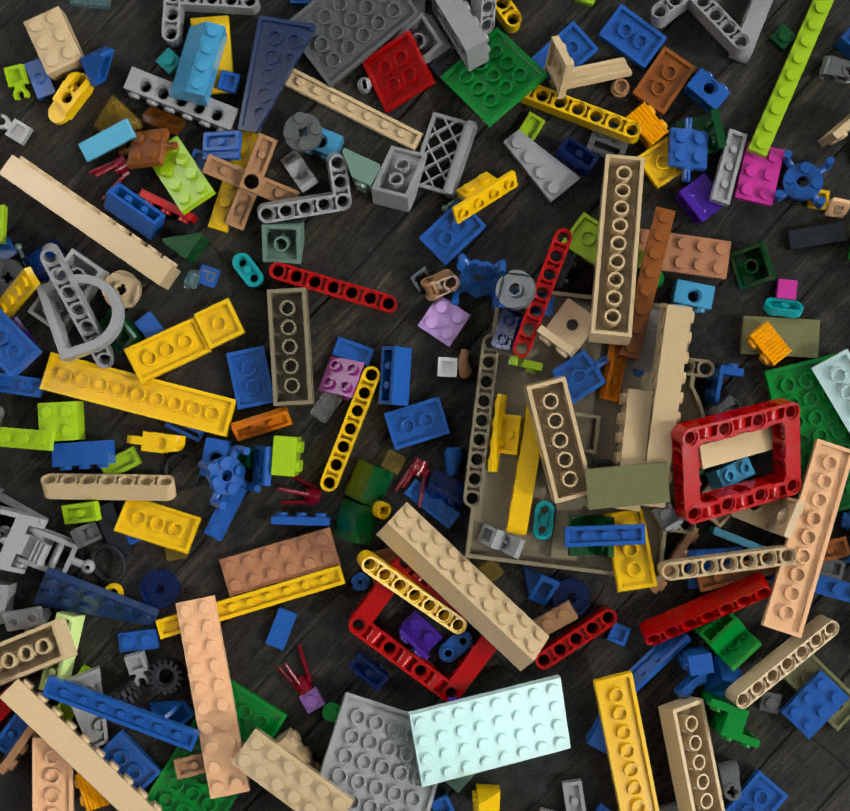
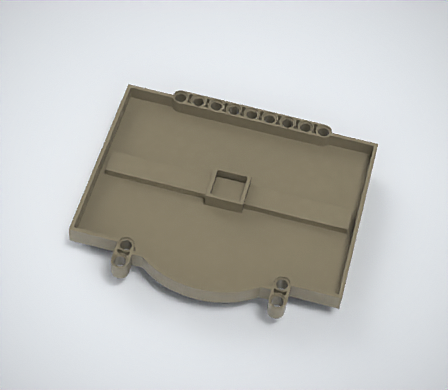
M540 289L537 291V294L547 295L544 290ZM553 291L551 295L555 297L553 315L543 316L540 326L547 327L567 298L591 313L592 295ZM496 296L492 332L486 335L481 343L465 474L463 501L470 507L465 557L614 576L611 557L599 555L568 556V547L564 546V526L569 525V516L603 515L605 513L626 510L616 508L589 510L587 495L555 504L550 497L540 456L526 536L513 534L525 540L519 559L477 541L484 523L506 531L518 455L501 453L499 471L488 472L487 458L490 456L491 449L489 447V440L493 433L491 422L495 416L494 400L497 394L507 395L505 414L524 416V425L527 401L523 386L554 378L551 371L571 359L569 356L564 358L557 353L556 347L552 344L549 347L539 339L540 335L537 332L530 353L523 359L543 363L542 371L534 375L525 373V369L508 365L509 357H514L511 349L525 312L496 307ZM653 303L652 309L660 311L661 304ZM530 313L534 317L539 316V314ZM570 320L567 323L569 330L573 331L578 327V322L575 320ZM530 326L523 327V332L526 335H532L533 329ZM587 338L576 355L585 349L589 357L597 361L604 355L607 357L610 344L588 342ZM486 339H494L496 346L488 348L485 344ZM519 344L516 346V351L519 354L526 353V347ZM490 357L493 359L494 364L491 368L484 366V358ZM627 358L625 376L622 380L620 393H623L625 389L649 391L652 373L644 372L641 377L635 376L632 368L633 360ZM688 359L686 381L681 386L683 402L679 404L678 412L681 413L680 423L705 417L702 403L694 388L695 378H706L714 373V365L709 360ZM701 364H704L707 367V372L705 374H702L700 372ZM605 365L600 367L602 376L604 374ZM487 376L491 379L489 387L481 385L482 377ZM601 387L575 404H572L588 468H592V459L612 461L613 452L617 450V444H614L615 432L619 431V424H616L617 413L621 412V405L616 402L599 399ZM480 396L488 397L489 403L486 407L479 405L478 399ZM484 415L487 422L484 426H479L476 423L477 416ZM477 434H481L484 437L482 445L474 443V437ZM474 454H480L482 457V461L478 465L473 464L471 461ZM672 472L669 491L670 503L675 510L674 478ZM473 473L478 474L480 477L479 482L476 484L469 482V476ZM475 493L477 501L474 503L467 502V495ZM542 500L552 503L555 510L552 535L546 540L536 538L532 532L534 507ZM641 505L640 508H643L656 580L661 581V576L657 573V565L664 560L667 532L661 529L650 511L654 507ZM543 506L540 509L541 513H546L547 507ZM689 523L686 529H683L681 524H679L680 528L674 532L692 533L696 528V524ZM540 526L538 531L540 533L545 532V527Z

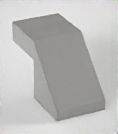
M292 151L280 159L302 193L318 183L316 177L298 152Z
M486 523L483 524L477 538L478 542L519 559L525 544V540Z

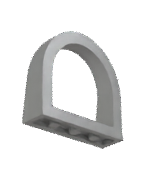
M86 274L74 275L79 286H95L107 295L112 307L111 321L107 329L99 337L74 347L71 346L54 296L58 292L52 281L39 285L36 288L58 353L63 361L71 362L98 352L109 346L121 332L125 318V309L121 296L112 285L98 277ZM71 287L64 288L65 291L72 289Z

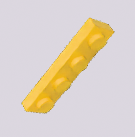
M31 267L24 268L0 297V308L10 318L15 315L40 285Z

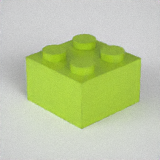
M83 401L38 403L39 430L55 431L54 441L85 440Z
M274 436L271 475L295 477L302 472L303 460H300V454L304 452L305 442L301 441L302 437Z

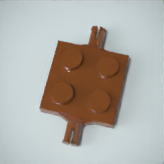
M166 128L134 132L136 137L131 140L129 148L119 149V155L128 156L126 165L130 169L162 166L169 150H178L179 144L177 141H168L170 132Z

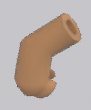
M467 349L461 350L457 365L459 376L463 379L470 377L472 373L468 361L470 351Z

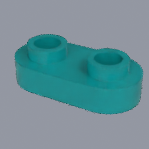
M236 254L232 260L234 269L249 287H260L264 281L263 273L247 254ZM245 260L246 265L241 267L240 262ZM257 275V281L252 282V276Z
M770 297L766 299L763 309L771 316L798 318L801 316L804 307L795 300Z
M546 500L539 501L534 507L532 532L540 540L548 539L553 531L555 510L552 503ZM543 506L547 507V512L544 514L540 511ZM544 526L545 532L540 533L538 531L539 527Z

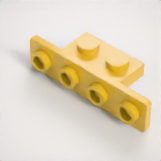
M511 170L498 179L486 171L457 189V196L463 201L452 207L455 222L461 223L516 188L518 183L515 171Z
M498 393L494 400L495 416L491 422L493 433L489 440V447L491 449L490 456L487 458L488 472L499 471L501 453L519 455L524 416L505 414L507 395Z

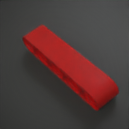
M608 606L599 608L546 643L534 660L536 665L540 669L550 668L612 627L617 622V614ZM611 612V618L604 621V613ZM589 623L596 624L593 631H587ZM574 633L580 635L576 642L570 640L571 635ZM557 644L564 645L561 652L554 651ZM540 655L548 656L547 661L544 663H540L538 658Z

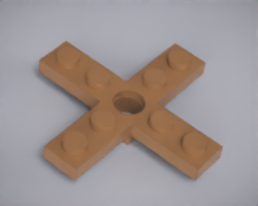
M259 133L246 169L211 154L208 155L202 173L238 187L225 224L243 231L257 195L270 201L299 196V191L264 177L278 140ZM248 175L257 177L259 183L256 188L249 189L245 186L244 179Z

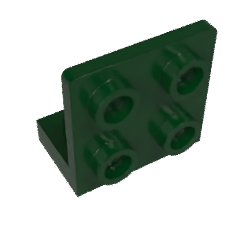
M718 108L711 109L704 116L693 118L692 129L708 132L707 154L720 152L727 146ZM685 120L677 121L676 128H684Z
M603 515L569 516L568 526L615 524V517ZM614 545L568 547V556L599 555L614 557Z

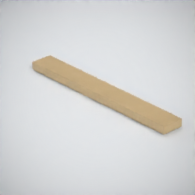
M296 69L293 70L285 84V87L409 150L415 151L423 136V133L332 87L330 88V86Z

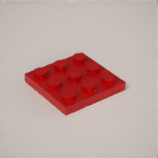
M409 30L375 51L362 63L385 112L388 113L436 83Z

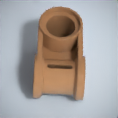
M444 269L432 276L423 278L420 283L426 291V299L434 301L443 295L457 290L460 280L450 269ZM452 277L451 281L446 283L447 279Z

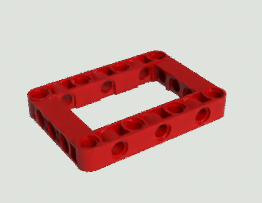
M777 398L679 423L671 431L675 514L691 524L797 494L801 488L800 406L795 402ZM772 425L773 474L700 494L699 467H701V463L699 462L698 448L702 446V443L709 441L717 442L736 437V434L766 429Z
M398 555L394 557L390 563L391 566L408 576L463 617L409 565H401V557ZM397 580L394 585H398L401 580ZM376 581L350 615V631L445 702H447L449 697L461 698L497 648L481 634L477 641L470 646L471 649L465 657L459 660V665L451 675L442 674L431 662L424 657H418L404 645V642L386 629H381L373 622L394 595L393 591ZM360 619L364 623L361 627H356L353 625V622ZM388 642L394 644V647L390 650L384 648V645ZM418 665L425 667L422 672L415 671ZM448 688L455 689L453 694H446Z

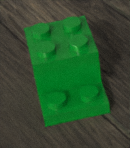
M733 613L693 629L708 647L733 671L762 645Z
M702 689L700 697L705 701L706 705L710 706L711 710L715 711L711 721L715 732L720 734V737L726 741L732 742L733 739L739 741V744L743 747L750 748L753 746L758 748L760 740L751 731L744 728L750 711L746 708H738L724 696L709 693Z

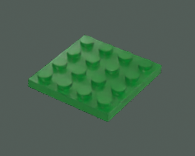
M498 27L488 35L489 41L487 44L490 48L488 62L468 71L464 62L460 59L440 76L441 81L489 128L548 77L547 72Z

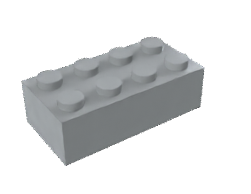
M431 0L434 15L468 71L488 62L490 48L487 42L489 37L485 30L481 31L477 17L475 15L472 16L470 13L471 9L466 0Z
M73 248L65 257L73 275L86 274L102 280L110 275L104 268ZM60 269L56 270L55 272L57 275L60 276L65 274V272ZM90 285L80 286L88 303H90L99 288ZM72 288L70 290H67L66 292L72 293L74 292V289ZM56 294L54 297L68 334L75 323L59 294ZM38 296L27 312L49 326ZM79 304L73 306L77 310L83 309Z

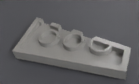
M517 130L503 142L549 202H552L580 179L578 175L520 130Z
M100 665L65 679L103 694ZM71 706L82 733L84 732L91 739L90 744L94 748L109 743L106 719Z

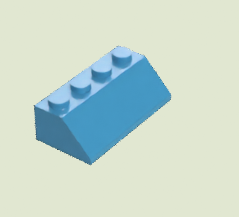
M207 21L190 26L169 96L171 98L208 106L227 41L225 26Z

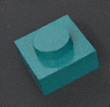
M168 47L156 60V63L172 76L178 68L180 58Z

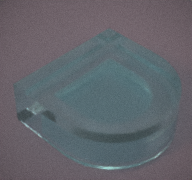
M191 269L186 276L183 286L187 289H196L200 272Z

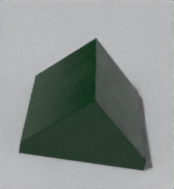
M202 233L162 238L163 243L192 264L196 262L209 244V239Z
M764 241L731 253L729 256L740 290L776 278Z
M110 307L99 323L103 332L111 321L112 307ZM125 315L121 332L110 345L121 357L125 354V348L142 341L144 338Z
M358 459L344 494L361 503L373 506L376 501H383L394 473Z
M343 498L333 535L351 543L370 545L377 517L372 514L373 506Z

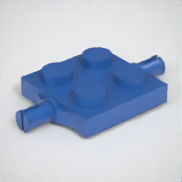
M685 117L684 128L671 127L669 129L667 167L682 170V182H690V171H705L707 169L708 132L692 129L693 118Z
M584 349L551 372L554 377H566L572 404H575L606 384V380L601 375L600 367L609 363V360L604 355L597 361H594Z

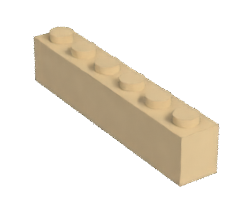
M772 425L766 429L736 434V437L717 442L709 441L702 443V446L698 448V457L701 463L699 469L709 468L772 450Z

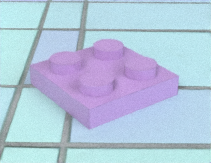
M441 296L433 302L418 324V327L450 347L471 315L458 306L452 305L449 300Z

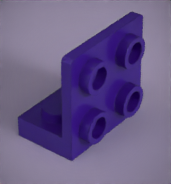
M705 173L674 196L696 226L723 207L709 201L713 183Z
M416 609L399 626V637L406 644L410 643L414 647L413 651L420 658L424 657L426 660L430 657L429 651L443 638V635Z

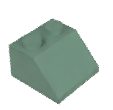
M343 148L342 152L354 186L362 193H372L371 188L380 171V164Z
M304 220L262 223L263 262L301 264L305 239Z

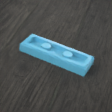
M124 119L78 145L86 161L90 162L134 139L136 135L128 119Z
M711 525L708 530L713 535L749 549L766 547Z

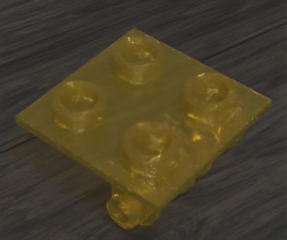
M112 95L94 123V126L102 132L118 122L128 119L133 131L136 129L139 131L142 129L143 124H141L142 121ZM127 142L124 143V144H122V145H120V146H118V148H119V149H120V148L123 149V148L125 147V145L127 144Z

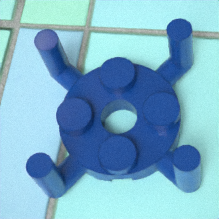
M786 150L783 162L788 170L783 178V191L777 190L775 192L774 201L780 202L786 197L802 202L811 200L816 209H821L826 201L824 197L817 196L823 185L822 174L832 168L835 161L834 158L828 157L825 164L817 168L810 162L794 164L791 160L792 151ZM805 178L808 180V185L801 187L797 184V180Z
M459 254L457 269L461 271V285H459L457 290L452 291L451 304L458 305L459 294L466 291L474 298L489 295L492 299L491 309L494 311L495 288L498 282V275L500 277L506 275V261L500 260L493 265L488 261H469L464 254ZM476 275H481L484 277V279L481 281H477L474 279V277Z
M235 445L230 456L224 455L214 459L211 463L203 460L199 461L198 466L207 471L206 479H208L210 489L214 491L209 501L211 506L225 509L227 504L219 500L220 496L235 494L239 487L257 493L260 492V485L244 480L246 470L237 459L239 453L249 455L250 448ZM227 470L228 477L227 479L223 480L222 474L224 471Z

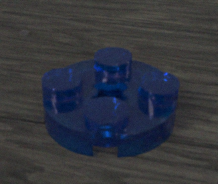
M169 569L154 570L144 577L140 589L141 596L150 606L152 605L157 608L168 607L180 595V582L177 576ZM158 583L165 586L163 594L160 591H156Z
M574 577L560 580L558 588L552 595L554 607L567 601V594L569 592L571 594L575 593L574 598L576 600L573 602L569 601L578 616L583 614L590 604V590L587 585Z

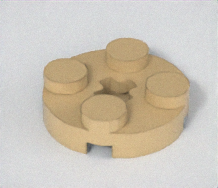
M118 270L104 279L116 290L118 287L125 285L126 292L120 295L124 309L134 307L139 301L142 293L141 282L132 273ZM102 291L106 302L111 306L107 295Z

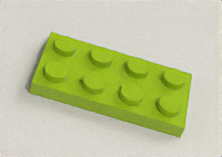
M176 135L169 142L177 141L179 149L169 150L165 156L164 164L162 166H153V169L180 211L185 215L215 195L216 192L180 138Z
M583 212L570 230L572 241L569 250L595 267L598 221ZM566 237L563 239L561 243L567 242ZM639 248L637 269L641 265L644 251Z

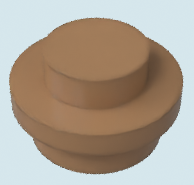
M622 78L614 80L610 87L612 95L617 98L625 97L630 90L629 83Z

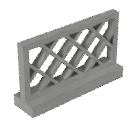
M433 112L420 153L427 155L431 153L435 162L424 166L423 172L425 171L429 180L420 183L419 188L446 195L448 198H455L456 190L458 189L478 128L476 121H465ZM436 118L444 120L446 126L436 130L434 127ZM457 124L463 125L462 132L454 136L451 127ZM449 129L452 138L442 142L439 134ZM437 135L440 144L430 148L428 144L429 139ZM455 140L457 148L448 154L445 145ZM443 147L447 155L436 160L433 152ZM449 158L451 166L442 172L439 163ZM437 165L441 173L430 178L427 170ZM443 176L445 180L443 189L435 187L433 181Z

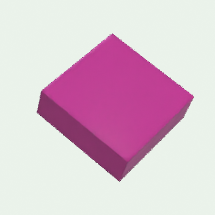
M777 279L775 298L796 300L798 281Z

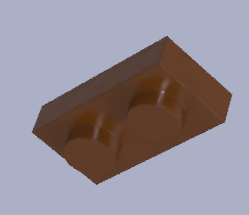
M150 106L142 114L143 122L154 127L166 128L170 133L176 135L180 133L186 124V119Z

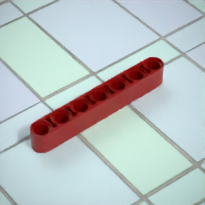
M566 228L557 230L552 238L535 284V297L530 306L526 308L511 349L512 355L517 359L527 357L536 338L537 330L540 327L572 241V233ZM559 235L565 236L566 239H567V242H566V243H561V242H559L558 239H557V236H559ZM553 253L558 254L560 261H553L550 255ZM544 272H551L553 279L547 280L544 277ZM540 289L544 290L547 294L546 298L538 297L537 291ZM537 308L540 315L538 317L532 316L530 309ZM530 326L533 329V334H524L523 327ZM519 344L524 345L526 353L519 354L516 351V346Z
M280 262L273 263L269 268L270 276L277 282L298 288L306 287L308 291L386 314L394 313L397 309L395 297L386 293ZM283 268V274L276 277L274 275L275 269ZM295 273L302 274L299 282L292 280ZM313 279H320L318 287H311L310 284ZM337 284L339 289L337 292L331 293L329 292V286ZM350 289L357 291L355 298L347 297V292ZM369 294L376 297L375 302L372 304L365 302V298ZM392 300L394 302L393 308H384V302Z
M756 573L647 619L639 627L645 643L649 646L657 645L766 599L771 595L772 590L763 574Z

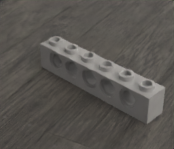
M131 68L123 87L128 92L129 97L135 100H139V98L144 99L147 104L153 107L159 105L164 107L163 110L168 113H179L182 118L188 121L194 119L199 121V124L203 127L210 128L211 126L216 128L217 132L236 131L241 113L238 108L210 98L208 106L192 102H186L184 106H179L181 100L169 96L173 82L138 68ZM146 86H151L148 92H143ZM163 93H169L166 99H161ZM198 107H204L202 113H196ZM216 114H222L220 120H214Z

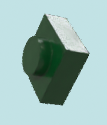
M782 23L768 41L783 52L795 39L796 35Z
M248 447L250 448L249 455L239 453L237 459L244 467L250 468L254 466V447Z

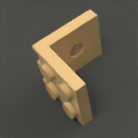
M567 298L547 327L543 325L537 330L540 335L539 339L549 347L551 344L555 346L556 352L564 358L567 356L572 358L589 337L591 313ZM570 320L578 322L576 330L572 331L567 328V323Z
M786 497L758 505L754 509L748 508L728 515L790 539L796 530V523L803 512L805 502Z

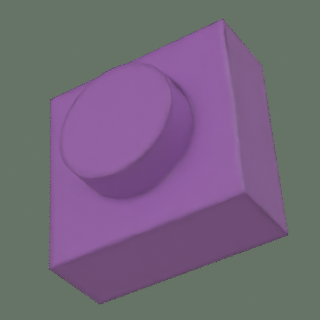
M317 686L307 693L299 695L308 714L326 703Z

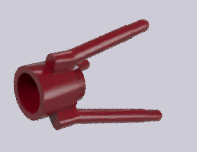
M122 155L111 162L90 170L89 174L95 173V176L98 177L112 169L118 175L122 173L119 179L112 185L113 187L130 175L128 172L130 168L126 165L127 160ZM106 194L102 197V201H105Z
M414 458L408 470L394 488V492H397L401 485L402 488H405L413 475L420 477L422 474L423 478L417 505L420 508L430 470L426 469L428 463Z
M291 476V478L310 487V489L307 488L306 492L277 487L278 491L305 496L304 499H306L281 500L280 504H308L314 506V503L319 504L322 489H318V485L297 476Z
M298 644L297 647L306 677L304 675L297 677L287 663H284V667L290 676L280 666L277 669L301 696L313 688L310 683L313 679L309 673L301 644Z

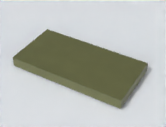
M742 316L740 354L759 355L756 350L753 351L746 342L748 340L745 336L761 323L768 321L792 350L785 357L818 358L820 320Z
M666 461L585 469L589 510L670 502Z
M812 654L783 679L797 692L818 669L823 671L849 697L827 721L836 731H839L850 719V689Z

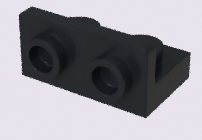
M553 253L550 255L553 261H560L558 254ZM566 254L554 290L560 291L561 288L565 289L570 279L567 275L569 271L574 270L578 262L575 260L576 254ZM546 271L544 272V277L547 280H552L553 274Z

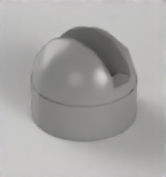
M362 77L357 82V88L362 94H367L372 90V83L369 78ZM362 81H366L367 89H363Z

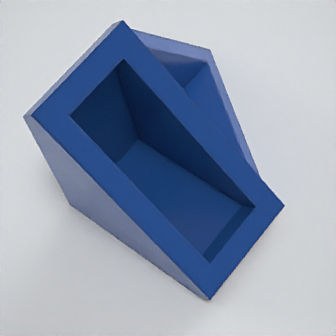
M103 46L80 58L91 86L95 87L106 81L115 51L112 48Z
M522 564L528 599L546 606L560 582L552 576Z
M715 655L713 661L714 673H709L703 690L719 696L725 695L726 689L744 674L739 667L733 671Z
M184 700L149 702L152 713L181 724H185L195 715Z

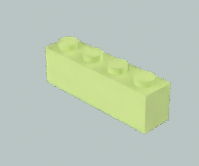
M72 611L57 612L55 620L66 618L77 651L85 615ZM76 656L43 669L39 689L44 690L50 675L62 679L71 677Z

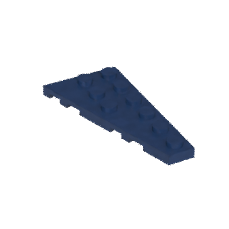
M259 15L239 118V131L259 133L317 28L315 24Z
M50 567L45 572L33 602L34 605L150 626L153 625L159 609Z

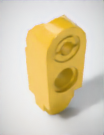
M71 72L65 81L62 82L52 98L54 100L48 109V117L53 123L61 125L67 123L69 119L72 120L90 97L94 87L90 85L86 74ZM72 96V100L66 103V99Z
M143 431V436L127 435L126 443L141 445V451L156 453L179 452L185 446L186 436Z

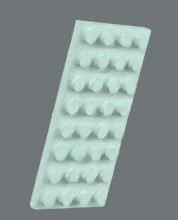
M559 675L408 712L422 787L571 748L561 677Z

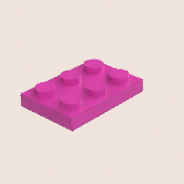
M750 142L745 143L733 199L771 207L785 150L770 147L767 156L763 159L746 151Z

